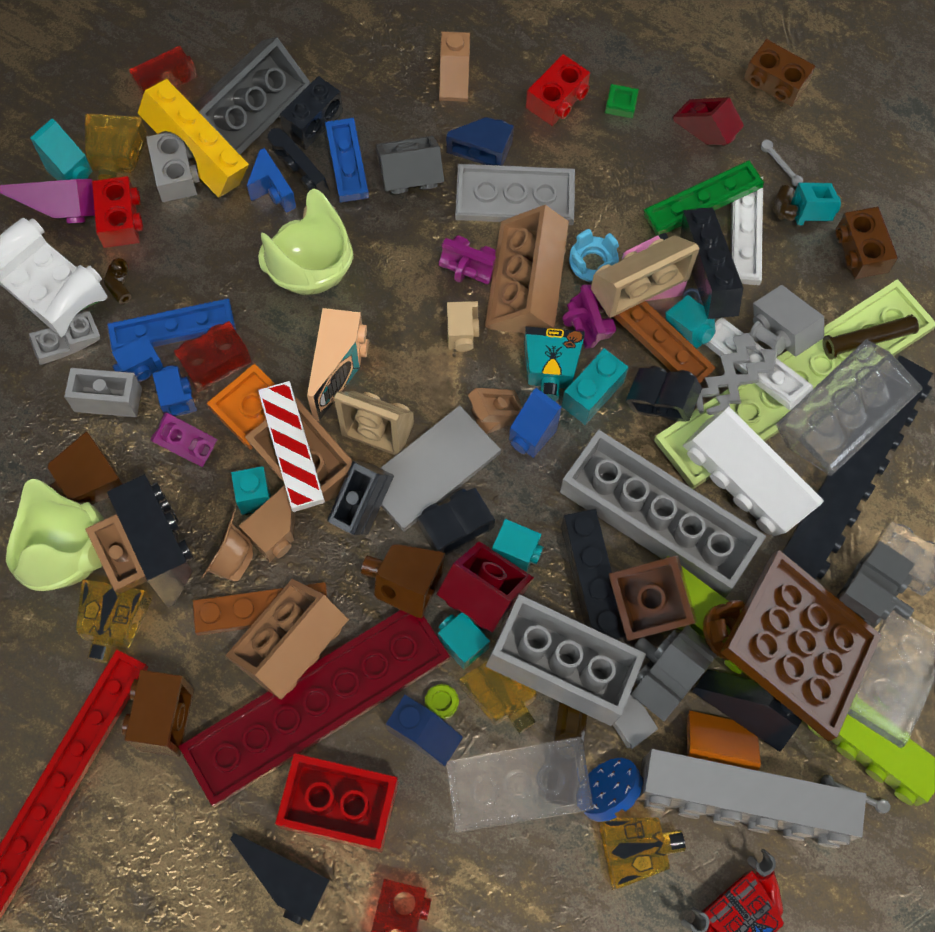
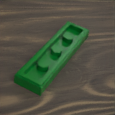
M750 160L644 209V216L656 236L682 226L683 210L713 207L715 211L763 188L764 181Z

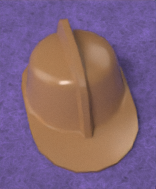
M237 506L232 511L217 554L202 578L209 572L237 582L241 579L251 562L253 548L250 539L232 524Z

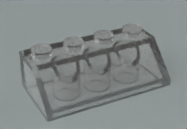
M866 339L791 409L776 426L786 447L832 476L922 390V386L889 351Z

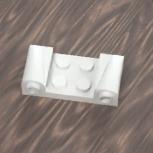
M21 218L0 235V285L62 338L66 334L71 321L80 310L94 302L104 301L108 297L99 283L102 278L91 266L87 268L81 265L75 267L51 247L43 238L42 234L45 231L36 220L31 218L28 221L25 218Z

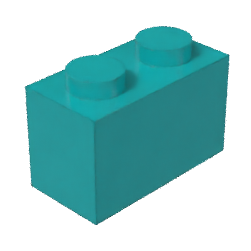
M604 348L564 391L561 407L586 425L624 383L629 367Z

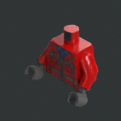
M761 849L763 859L760 863L752 856H749L747 859L748 864L756 870V874L753 871L744 873L702 911L692 907L691 910L695 913L694 921L690 923L682 919V926L692 932H777L784 925V921L781 918L784 910L779 884L774 872L776 866L774 857L765 849Z

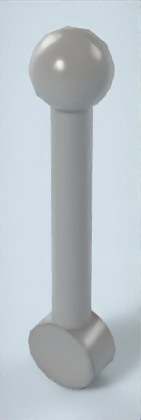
M764 140L761 144V150L769 153L792 179V185L797 187L799 182L803 183V178L800 175H796L772 148V141Z
M824 775L821 778V784L853 790L835 782L830 775ZM866 796V803L874 806L878 813L885 814L890 811L891 806L887 800H875Z

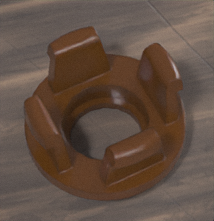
M732 600L726 602V604H719L712 607L705 615L703 621L704 637L710 649L722 659L729 660L720 653L724 645L722 640L728 637L726 625L731 631L741 613L740 609L745 605L744 601Z

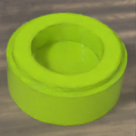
M438 684L428 690L425 696V707L442 720L451 718L458 709L459 698L451 686Z

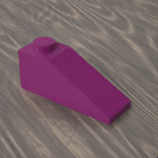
M92 179L0 185L1 194L52 218H66L67 224L85 222V216H95Z

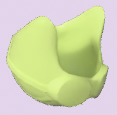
M312 189L307 193V211L302 220H293L283 225L273 238L261 232L262 246L259 250L261 270L268 274L270 279L278 286L301 295L319 294L339 284L349 269L354 255L346 228L340 216L325 195L317 189Z
M38 479L28 480L22 490L17 516L13 523L14 526L7 546L6 563L10 572L22 585L35 591H50L81 582L94 570L102 567L85 529L105 520L104 517L89 502L79 504L61 496L53 488Z

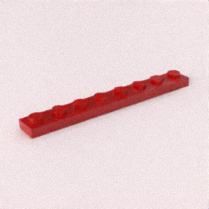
M117 649L0 843V920L130 700V690L134 679L139 678L140 670L147 671L148 669L145 663Z

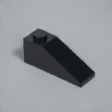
M708 669L692 691L779 752L782 751L802 722L797 715L754 680Z
M233 833L230 839L275 903L286 909L283 917L301 926L305 919L314 922L333 882Z

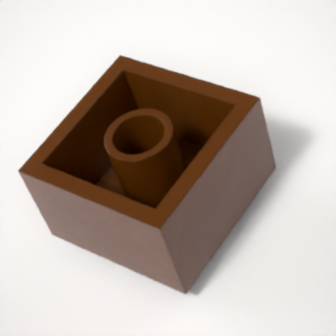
M679 556L668 557L609 574L627 641L697 622Z
M140 670L139 678L134 679L130 690V699L133 700L131 713L126 714L122 725V735H125L124 741L140 752L180 757L181 751L178 746L183 744L194 695L193 687L183 676Z

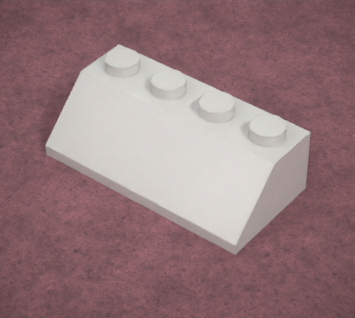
M729 406L707 419L683 445L688 451V457L695 464L703 466L711 474V480L718 487L726 489L734 497L733 501L743 511H749L757 519L758 527L769 535L777 536L788 532L824 502Z

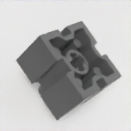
M879 541L859 561L836 597L873 628L882 619L885 620L892 611L907 620L913 614L914 608L896 596L899 593L902 594L911 583L913 577L909 573L915 563L882 541Z
M689 625L681 633L674 629L658 649L644 637H641L634 645V648L646 653L645 657L650 661L638 673L635 681L638 686L631 695L662 721H665L717 655L710 649L706 639Z

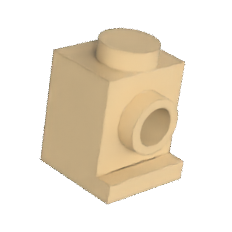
M478 301L447 302L448 349L467 352L474 348L473 337H479Z

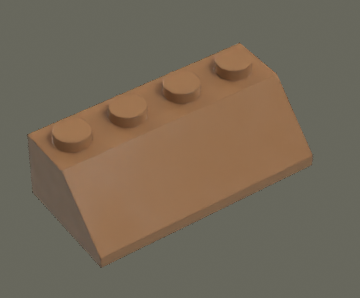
M542 205L501 221L485 327L488 329L525 334L526 326L555 328L569 221L547 205Z

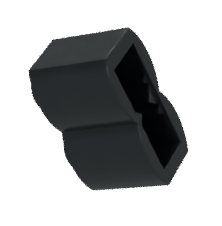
M657 366L639 368L626 402L631 410L637 414L650 417L661 416L674 421H690L702 387L695 375L689 371L679 370L678 372L667 373L664 369Z
M465 488L460 489L450 496L448 503L440 506L435 503L422 511V516L419 517V527L434 551H440L447 555L494 528L495 518L476 488L468 491Z

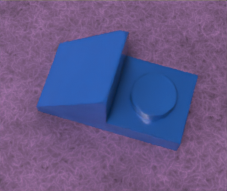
M266 149L259 150L247 183L250 200L253 201L269 193L274 204L280 203L286 213L295 209L296 203L292 189Z

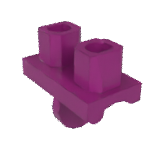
M459 235L453 240L445 238L442 243L439 266L454 271V281L461 283L465 276L489 284L496 261L495 249L488 246L481 247L480 250L471 248L467 238Z
M582 285L580 293L567 304L569 311L563 315L562 320L565 326H574L575 331H585L583 343L585 349L594 348L600 340L609 339L616 332V326L611 318H601L600 313H603L604 309L592 292L591 285Z
M167 412L164 413L158 429L150 439V441L202 468L218 440Z

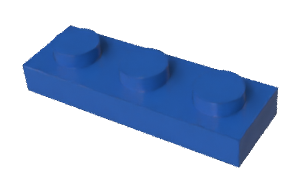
M354 118L325 122L340 203L369 198Z

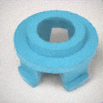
M587 229L577 235V242L573 245L569 254V264L574 274L582 280L592 282L597 270L586 268L583 258L588 254H597L604 261V264L600 265L598 269L607 264L612 266L619 262L617 252L619 243L611 233L607 234L605 238L593 236L592 231Z

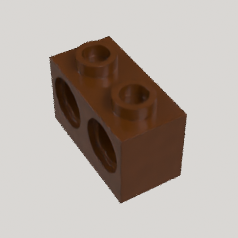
M766 39L749 61L743 80L773 96L776 100L793 107L808 86L816 66Z
M879 206L843 214L836 227V238L839 243H842L845 251V263L847 268L852 270L854 279L889 273L898 256Z

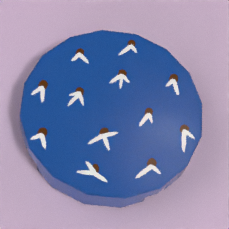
M622 757L610 759L599 764L583 780L578 790L577 804L584 814L593 821L602 822L615 819L617 817L615 813L621 809L626 812L636 802L643 787V777L631 760Z

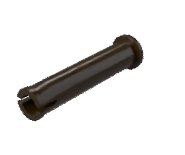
M911 314L903 318L835 337L827 335L823 338V349L828 359L833 360L842 353L916 334L919 331L918 320Z

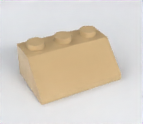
M675 235L665 240L658 239L650 244L647 249L639 253L636 251L631 252L620 262L612 266L607 264L599 268L593 276L591 290L608 317L611 318L689 280L700 248L696 243Z

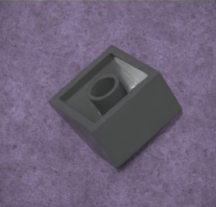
M433 136L376 144L385 191L391 190V193L399 194L407 192L409 187L420 186V189H432L437 187V183L444 182L440 146Z

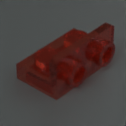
M180 46L129 69L130 75L142 95L146 89L165 79H168L174 87H178L198 77L192 58L186 56Z

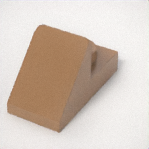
M475 388L468 394L473 405L471 409L477 424L486 434L513 424L523 408L515 390Z

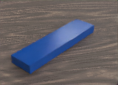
M229 298L107 324L112 352L144 335L147 336L153 347L236 330Z

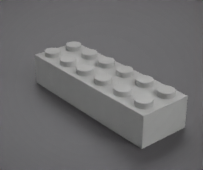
M599 429L562 481L561 494L586 510L596 509L598 518L658 557L665 559L667 556H679L681 566L724 598L731 592L766 538V535Z
M651 749L642 759L640 775L643 777V787L636 801L644 802V808L661 812L665 811V807L679 809L678 815L693 819H699L700 815L714 817V823L726 826H734L735 822L748 824V830L759 833H769L770 830L783 831V837L792 840L804 841L805 837L817 838L818 845L830 848H840V844L850 845V841L862 838L867 793Z

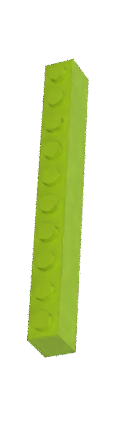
M681 566L697 619L696 623L689 626L704 637L703 621L706 613L714 606L726 604L728 600ZM726 625L729 636L731 631L729 627ZM686 626L679 627L677 629L682 631ZM726 637L724 640H722V642H723L724 644H725V642H726V640H727L728 637ZM730 660L724 661L725 665L735 673H743L753 680ZM854 697L838 737L831 740L837 745V751L845 758L852 761L856 760L866 767L865 772L872 779L880 783L885 782L895 790V796L902 802L911 806L913 804L919 806L928 803L935 793V757ZM808 725L810 731H812L818 737L823 738L820 734H818L814 729H812Z

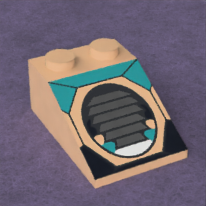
M322 309L307 393L311 414L317 421L321 420L333 404L336 393L342 392L359 370L361 357H367L369 340L366 339L367 325H362L361 312Z

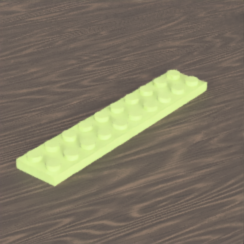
M897 279L824 326V336L830 335L835 337L903 318L911 314L918 320V333L842 353L833 360L828 359L824 352L823 339L796 357L789 351H786L778 356L777 359L813 385V392L793 409L788 410L755 383L746 384L738 387L741 404H729L730 408L765 442L934 330L935 321ZM729 389L722 392L720 396L730 394ZM716 397L703 405V413H699L698 409L693 411L690 421H678L654 438V442L692 489L708 480L711 474L703 466L695 464L688 457V451L683 445L707 419L714 416L708 415L707 409L720 405Z

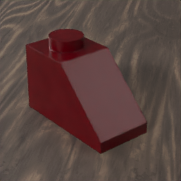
M730 97L689 99L672 117L675 123L707 145H727L736 138V134L744 127Z

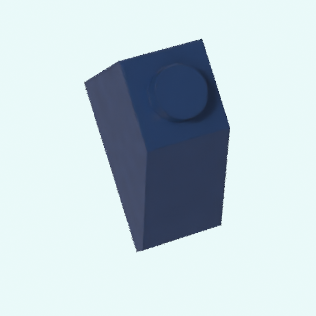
M484 117L448 131L446 136V153L483 165L503 166L513 143L514 125H510L503 120Z
M405 694L386 722L388 732L443 767H446L463 739V736L434 712Z

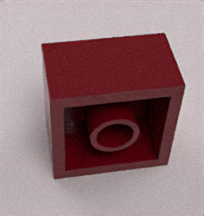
M479 541L453 563L436 595L445 600L451 608L460 610L472 618L476 625L493 633L509 616L518 595L524 596L534 577Z

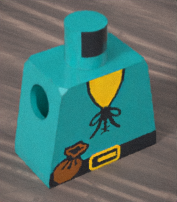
M526 326L524 352L528 384L541 386L540 391L552 400L557 401L559 399V388L567 389L573 383L585 331Z

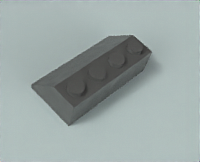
M278 37L265 39L258 43L193 106L241 154L311 82Z

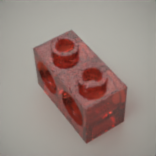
M230 321L211 327L206 334L195 340L191 339L184 342L179 349L174 351L180 366L197 393L252 363L247 347ZM225 344L232 345L229 349L226 350L219 349L222 345ZM204 359V362L200 365H192L195 360Z
M384 879L371 932H392L394 930L417 932L420 920L427 921L432 899L425 897L427 890ZM401 894H410L415 899V907L407 915L399 914L395 910V900Z

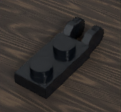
M277 127L268 131L267 138L272 145V150L279 159H283L293 174L298 172L302 176L300 180L306 190L309 192L312 189H317L325 197L328 196L330 190L325 177L295 142L281 128Z

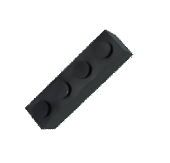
M713 207L683 210L680 238L694 242L700 248L692 269V275L707 318L716 319L739 316L744 288Z
M592 509L564 515L561 530L584 625L625 643L627 638L609 577L612 570L597 511Z

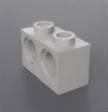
M172 132L147 136L146 139L156 186L162 202L197 195L195 183L200 182L196 164H190L189 159L194 158V155L187 144Z

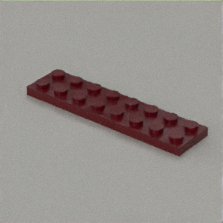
M400 610L316 661L298 679L294 689L287 693L282 700L268 691L178 747L211 806L215 808L292 760L294 753H303L448 662L450 656L424 615L421 619Z

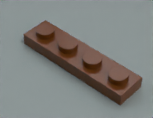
M646 301L613 316L671 372H678L679 370L689 371L695 375L701 384L705 377H708L716 369L704 355Z
M325 582L306 585L328 598ZM284 588L193 600L196 635L201 636L249 629Z

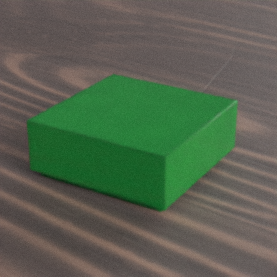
M611 84L605 113L633 119L639 89Z

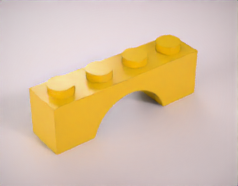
M168 79L146 89L137 112L140 117L157 134L163 131L172 132L187 144L196 160L199 178L218 198L239 186L249 166L244 158Z

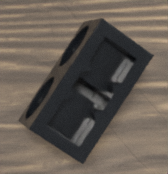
M318 76L280 113L283 131L296 144L306 150L326 130L325 122L335 121L343 113L341 91Z

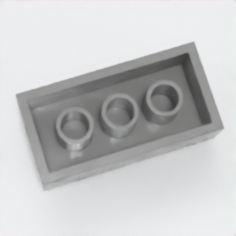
M519 594L485 667L612 726L622 716L646 653Z

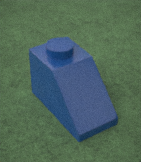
M535 388L511 425L509 440L514 449L521 454L527 453L532 458L537 455L557 432L562 408L538 388Z

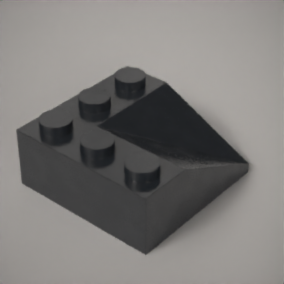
M144 474L107 491V494L147 581L169 608L175 604L193 571L188 561L194 558L186 541H178L177 530L180 528L177 522L179 520L158 482L151 484Z

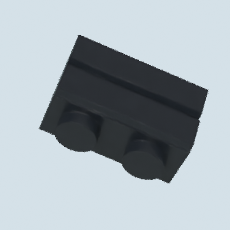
M353 461L347 473L348 478H345L327 521L349 534L368 535L394 475L372 463Z

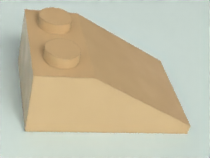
M357 391L336 393L334 400L342 436L393 455L399 454L404 449L414 425L413 412L407 406L400 403L390 404L381 401L377 395L370 392H364L363 394Z

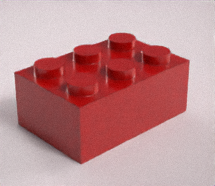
M294 753L275 825L283 830L382 853L399 785L398 777Z

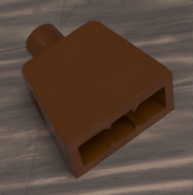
M88 432L82 434L47 466L56 480L48 486L61 496L67 497L79 504L89 502L93 505L109 498L107 491L123 484Z
M395 544L390 547L384 560L367 555L362 564L361 574L376 579L374 595L378 600L422 619L442 578L445 553Z

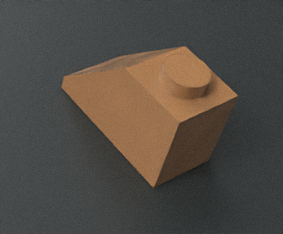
M441 33L439 101L468 102L470 33Z
M285 485L239 525L241 532L250 539L251 544L269 563L275 557L281 558L290 550L291 543L294 541L295 512L291 509Z
M117 514L85 529L115 592L122 594L147 582Z

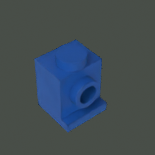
M146 335L112 352L117 361L116 364L112 365L114 371L134 373L138 382L148 379L152 373L161 371L164 368Z
M167 366L162 368L161 371L152 373L163 413L167 412L176 417L197 411L196 404L192 398L189 379L187 376H181L178 366Z

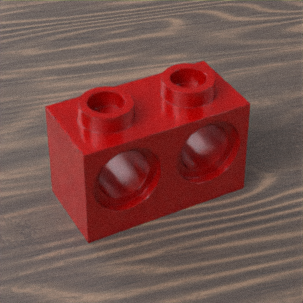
M562 54L527 90L526 108L553 126L560 118L564 119L567 117L577 100L582 101L586 97L590 89L588 85L590 72Z
M128 176L92 181L96 233L103 248L140 243L139 231H143L141 214L136 211V206L141 205L138 187H132Z

